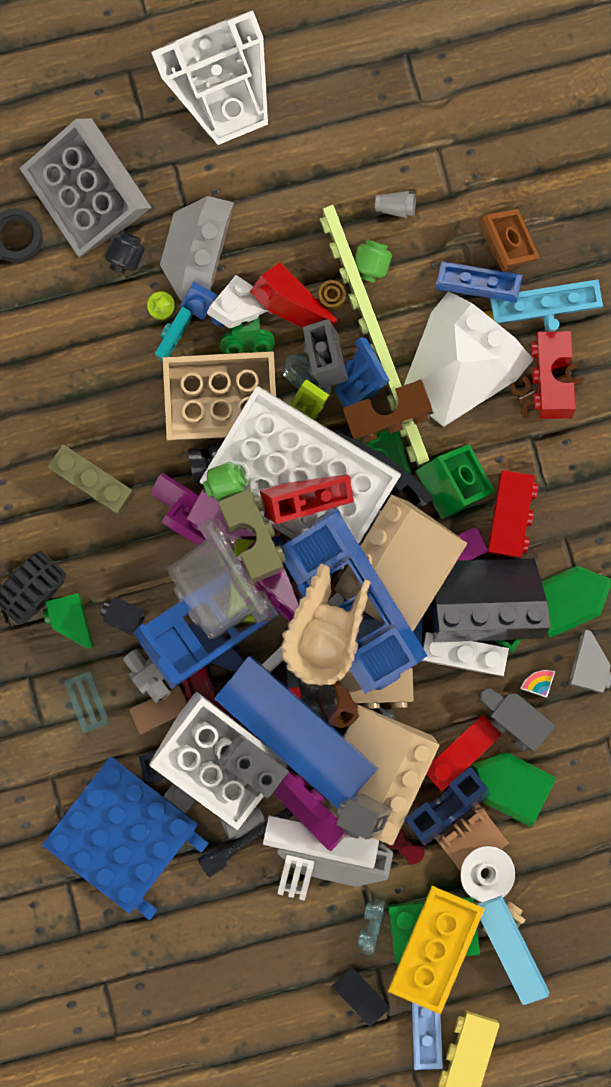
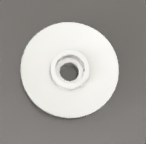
M492 846L479 847L470 852L462 863L460 870L461 884L470 897L480 902L501 895L504 897L509 893L514 884L515 868L513 862L499 848ZM484 868L489 870V875L486 878L481 877V871Z

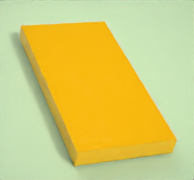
M431 886L388 992L441 1015L485 908Z

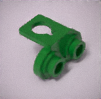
M259 316L249 323V326H243L241 323L238 326L232 327V331L225 333L220 339V350L223 354L272 352L275 346L274 336L269 331L260 329Z

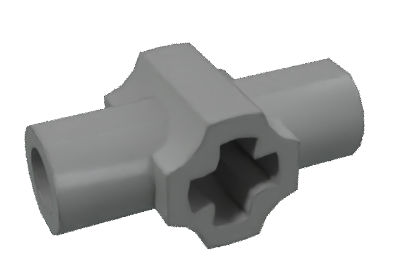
M138 649L133 650L124 657L123 661L131 670V673L128 675L143 695L147 692L156 704L162 702L170 695L171 692L162 682L164 677L151 659L146 661Z

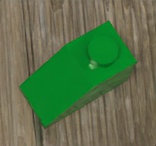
M76 593L46 601L47 608L43 609L46 625L51 624L52 629L87 649L94 648L80 594Z

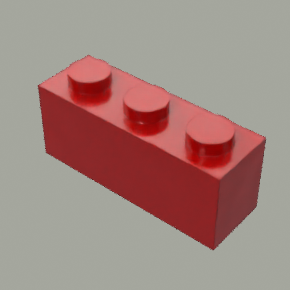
M506 470L500 472L486 554L520 559L522 553L527 554L530 538L525 537L527 526H532L534 510H530L531 499L536 500L538 483H534L535 475Z

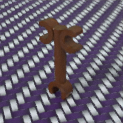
M577 364L569 365L563 375L555 378L562 383H574V386L581 384L584 380L583 377L573 379L570 376V372L578 367ZM527 377L522 378L525 386L524 390H517L514 383L509 385V390L511 394L518 398L522 406L521 414L527 420L530 418L527 407L534 406V393L538 392L537 387L530 390V381Z

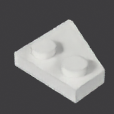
M236 275L211 304L207 314L228 328H232L244 321L250 322L255 320L260 314L268 312V310L250 293L253 286Z

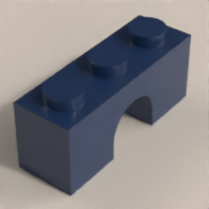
M470 767L449 783V788L440 797L431 803L425 802L404 820L423 845L426 846L490 795L489 789Z

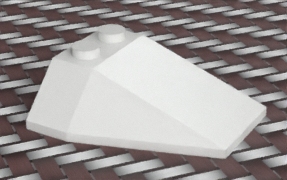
M253 11L206 27L151 52L161 78L217 145L268 125L263 35Z

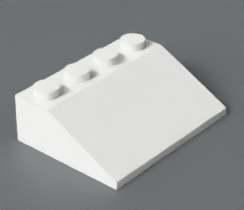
M195 692L177 716L149 765L238 830L264 795L260 793L258 797L244 787L247 784L239 777L235 781L222 771L225 767L219 759L236 736L240 733L280 762L285 768L288 764L258 737L198 692Z

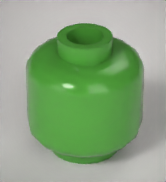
M367 240L366 244L358 246L354 261L361 279L375 282L376 277L384 278L387 275L392 258L391 252L387 250V245Z
M226 462L207 471V481H204L203 485L208 497L213 496L219 502L243 492L244 487L247 486V480L240 465L235 466L232 462Z

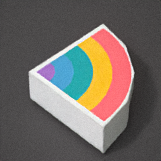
M542 670L533 673L524 680L520 689L547 698L555 671Z

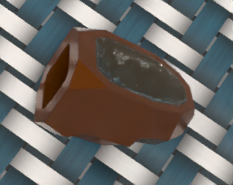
M336 681L331 685L323 684L320 686L318 703L326 722L339 728L352 725L359 718L358 706L353 701L349 690L344 688L340 681Z

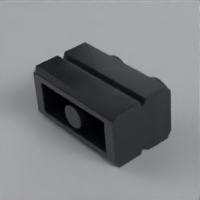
M117 597L112 598L111 601L106 600L100 612L104 623L135 637L134 632L143 624L147 616L142 608L129 604Z

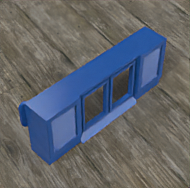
M333 508L315 519L313 527L281 546V549L286 559L284 564L297 583V588L303 597L306 596V588L310 587L312 577L317 575L320 564L328 566L330 574L349 564L361 585L365 580L371 582L366 593L367 598L371 599L385 625L357 641L358 648L354 661L351 662L352 666L349 668L364 694H367L374 689L382 690L400 678L402 672L418 664L427 657V654L343 520L340 511L337 508ZM357 595L338 607L348 611L352 608Z
M278 536L272 538L275 547H281L285 544ZM283 562V566L287 576L294 580V578L292 577V575L290 574L289 570ZM233 567L146 625L142 624L134 632L141 646L171 689L282 615L260 595L259 614L262 618L256 624H251L239 633L214 598L215 595L232 584ZM205 602L231 638L209 654L183 619L185 615Z

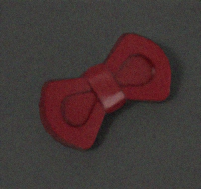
M400 829L393 846L386 843L387 848L398 850L400 854L404 855L409 865L418 864L424 858L425 847L423 845H412L406 840L403 829Z

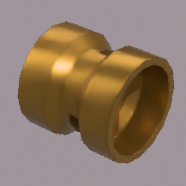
M326 281L319 289L318 301L329 312H336L345 303V288L337 281Z

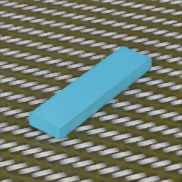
M502 895L476 904L485 908L480 920L522 1004L525 1005L548 997L550 992Z

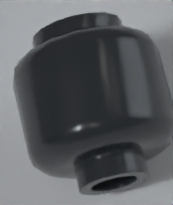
M121 231L120 235H113L104 255L105 259L111 263L109 268L121 274H125L126 270H136L144 252V246L140 243L141 239L124 231Z

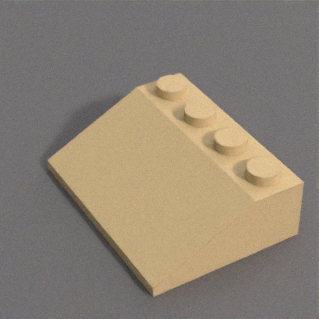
M274 352L163 357L167 441L226 438L257 386L276 397Z
M391 495L360 547L411 630L414 631L466 547L467 542L410 502ZM348 565L334 588V591L346 600L356 596L362 586L350 565ZM367 598L364 612L385 624L371 599Z
M358 705L359 718L347 727L343 737L379 769L355 796L365 794L393 808L382 834L373 837L393 846L440 744L430 734ZM326 799L323 804L339 820L340 817L337 816L338 808Z

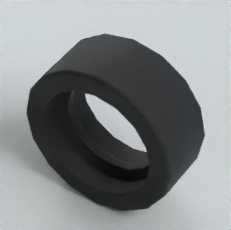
M20 208L7 209L0 213V233L6 223L12 220H20L30 226L32 240L27 248L21 251L8 250L0 240V257L12 263H23L32 259L40 251L43 243L42 229L37 219L30 212Z

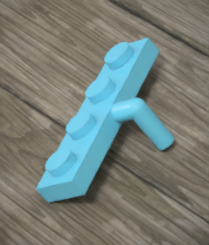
M599 280L519 292L517 303L490 298L492 315L497 324L543 318L546 332H556L558 329L559 321L554 319L556 315L603 307Z

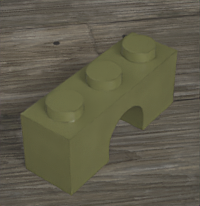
M64 444L48 465V468L71 485L76 486L118 516H120L134 495L130 488Z
M248 489L219 501V509L229 533L239 529H247L256 536L257 541L251 549L240 553L241 561L251 584L282 572V563L286 562L281 547L274 546L271 537L275 536L269 520L264 522L260 512L264 508L259 496H253L251 490Z

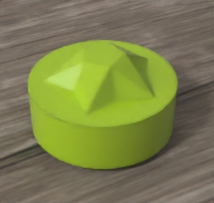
M156 292L150 296L147 308L154 319L166 320L173 315L175 303L168 293Z

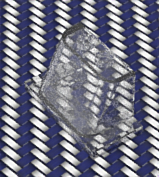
M206 520L199 524L198 527L206 540L168 567V573L176 585L173 589L177 597L182 602L185 600L189 606L188 614L196 625L200 624L210 639H216L252 615L257 623L270 621L278 616L265 592L257 591L230 547L234 542L221 521Z

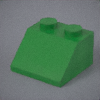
M470 444L439 456L416 470L422 485L434 497L432 502L441 519L451 516L495 492Z

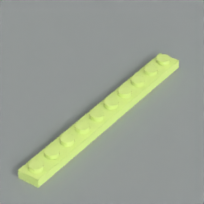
M334 205L323 208V217L320 218L324 233H330L333 242L329 243L334 259H340L342 268L339 269L341 279L344 284L349 283L352 293L348 294L352 308H358L361 319H358L363 335L368 334L371 342L370 346L390 379L386 384L390 395L386 397L391 411H395L399 403L395 389L401 387V383ZM413 421L404 424V429L399 431L401 437L406 436L409 446L406 447L410 462L416 461L417 467L428 464L430 460L417 426L414 425Z

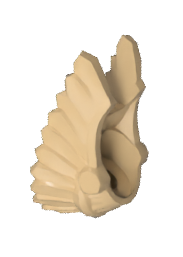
M319 565L317 575L312 577L310 587L306 588V596L300 599L299 607L295 610L294 619L288 622L289 629L282 634L284 638L281 645L283 650L282 659L287 662V669L294 672L296 677L301 678L306 684H334L337 680H341L352 666L351 662L354 661L358 648L356 636L363 619L362 613L366 605V593L371 583L370 581H364L350 611H345L337 606L331 607L327 605L331 594L330 570L326 565Z

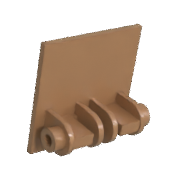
M479 804L435 838L459 870H461L466 856L473 850L483 846L502 849L509 844Z

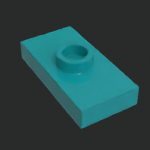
M182 307L172 325L167 323L160 336L163 340L155 352L156 359L163 362V357H170L192 319L191 311Z

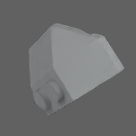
M207 196L174 212L160 266L180 301L183 300L193 282L211 291L234 202Z
M380 840L374 869L281 848L278 849L277 853L285 861L287 855L314 861L312 877L354 887L388 880L393 852L386 848ZM291 863V866L295 868L296 864ZM302 866L300 873L305 875L307 867Z

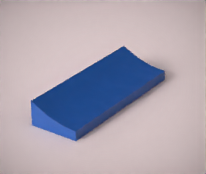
M248 656L234 676L214 698L338 809L344 800L347 801L349 798L354 797L379 769L253 656Z

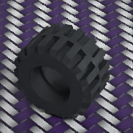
M43 551L32 554L0 587V608L18 625L27 622L46 605V601H49L64 583L67 574Z

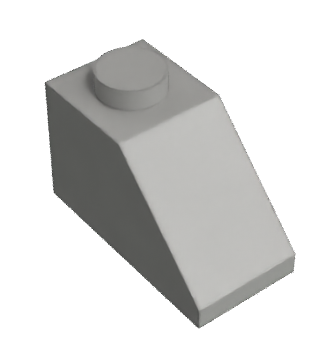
M584 630L580 637L568 684L604 693L605 688L609 689L611 685V672H609L611 665L592 632Z

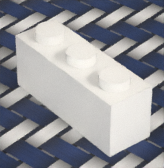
M426 632L422 647L427 657L422 661L501 677L504 676L509 648L474 641L434 642L433 633Z

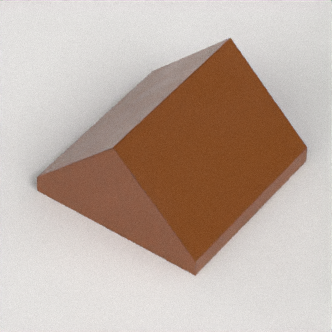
M518 209L488 214L482 217L479 227L499 271L510 272L540 258Z

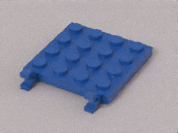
M110 756L42 846L126 912L131 914L134 908H136L150 920L158 909L143 898L186 841L200 852L204 851L209 842L194 831L199 825L197 822Z

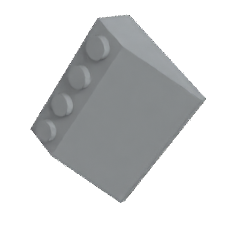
M92 118L75 119L20 167V170L78 257L84 256L113 235L131 225L151 208Z

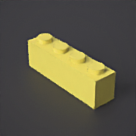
M466 1010L463 1017L458 1016L454 1029L458 1036L455 1044L450 1043L446 1060H449L450 1063L447 1071L442 1070L438 1087H481L499 1028L497 1020Z

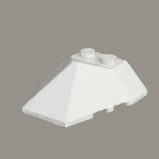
M448 291L430 314L404 385L422 379L434 414L429 416L444 427L511 383L516 382L534 359L531 358L514 336L474 304Z

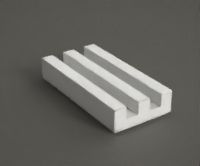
M287 855L278 894L283 895L284 891L289 892L288 897L294 898L295 894H299V899L305 901L314 861ZM291 863L296 864L292 883L287 884ZM306 866L302 887L297 886L301 867Z

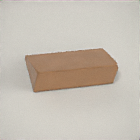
M180 686L169 690L171 692L170 695L160 703L156 704L153 699H150L129 709L140 735L177 718L187 704Z

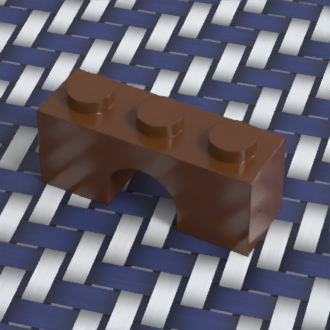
M422 379L395 389L399 403L397 409L390 415L377 414L370 399L344 407L343 411L353 439L361 440L365 444L378 439L376 434L385 431L388 434H393L403 430V425L413 421L414 425L430 420L429 415L434 414Z

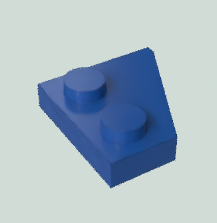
M360 337L357 339L355 345L358 346L354 358L347 361L345 367L348 381L337 384L335 388V393L343 407L370 399L390 381L366 338Z

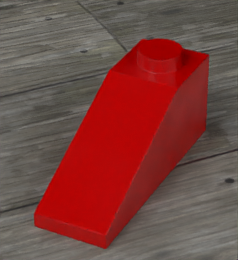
M281 262L261 275L250 290V293L269 312L301 328L327 319L330 320L332 325L337 321Z
M348 474L283 483L259 490L264 508V517L275 524L354 502L350 475Z
M482 714L432 760L426 776L439 791H443L449 786V783L460 776L483 754L501 734Z

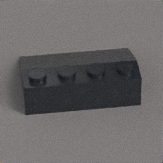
M535 558L456 561L430 603L434 642L543 639L550 629L547 599Z

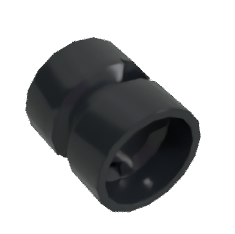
M222 443L211 444L207 450L203 446L188 449L194 484L200 483L201 478Z

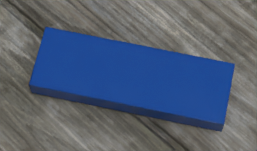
M442 261L436 289L517 303L522 275Z

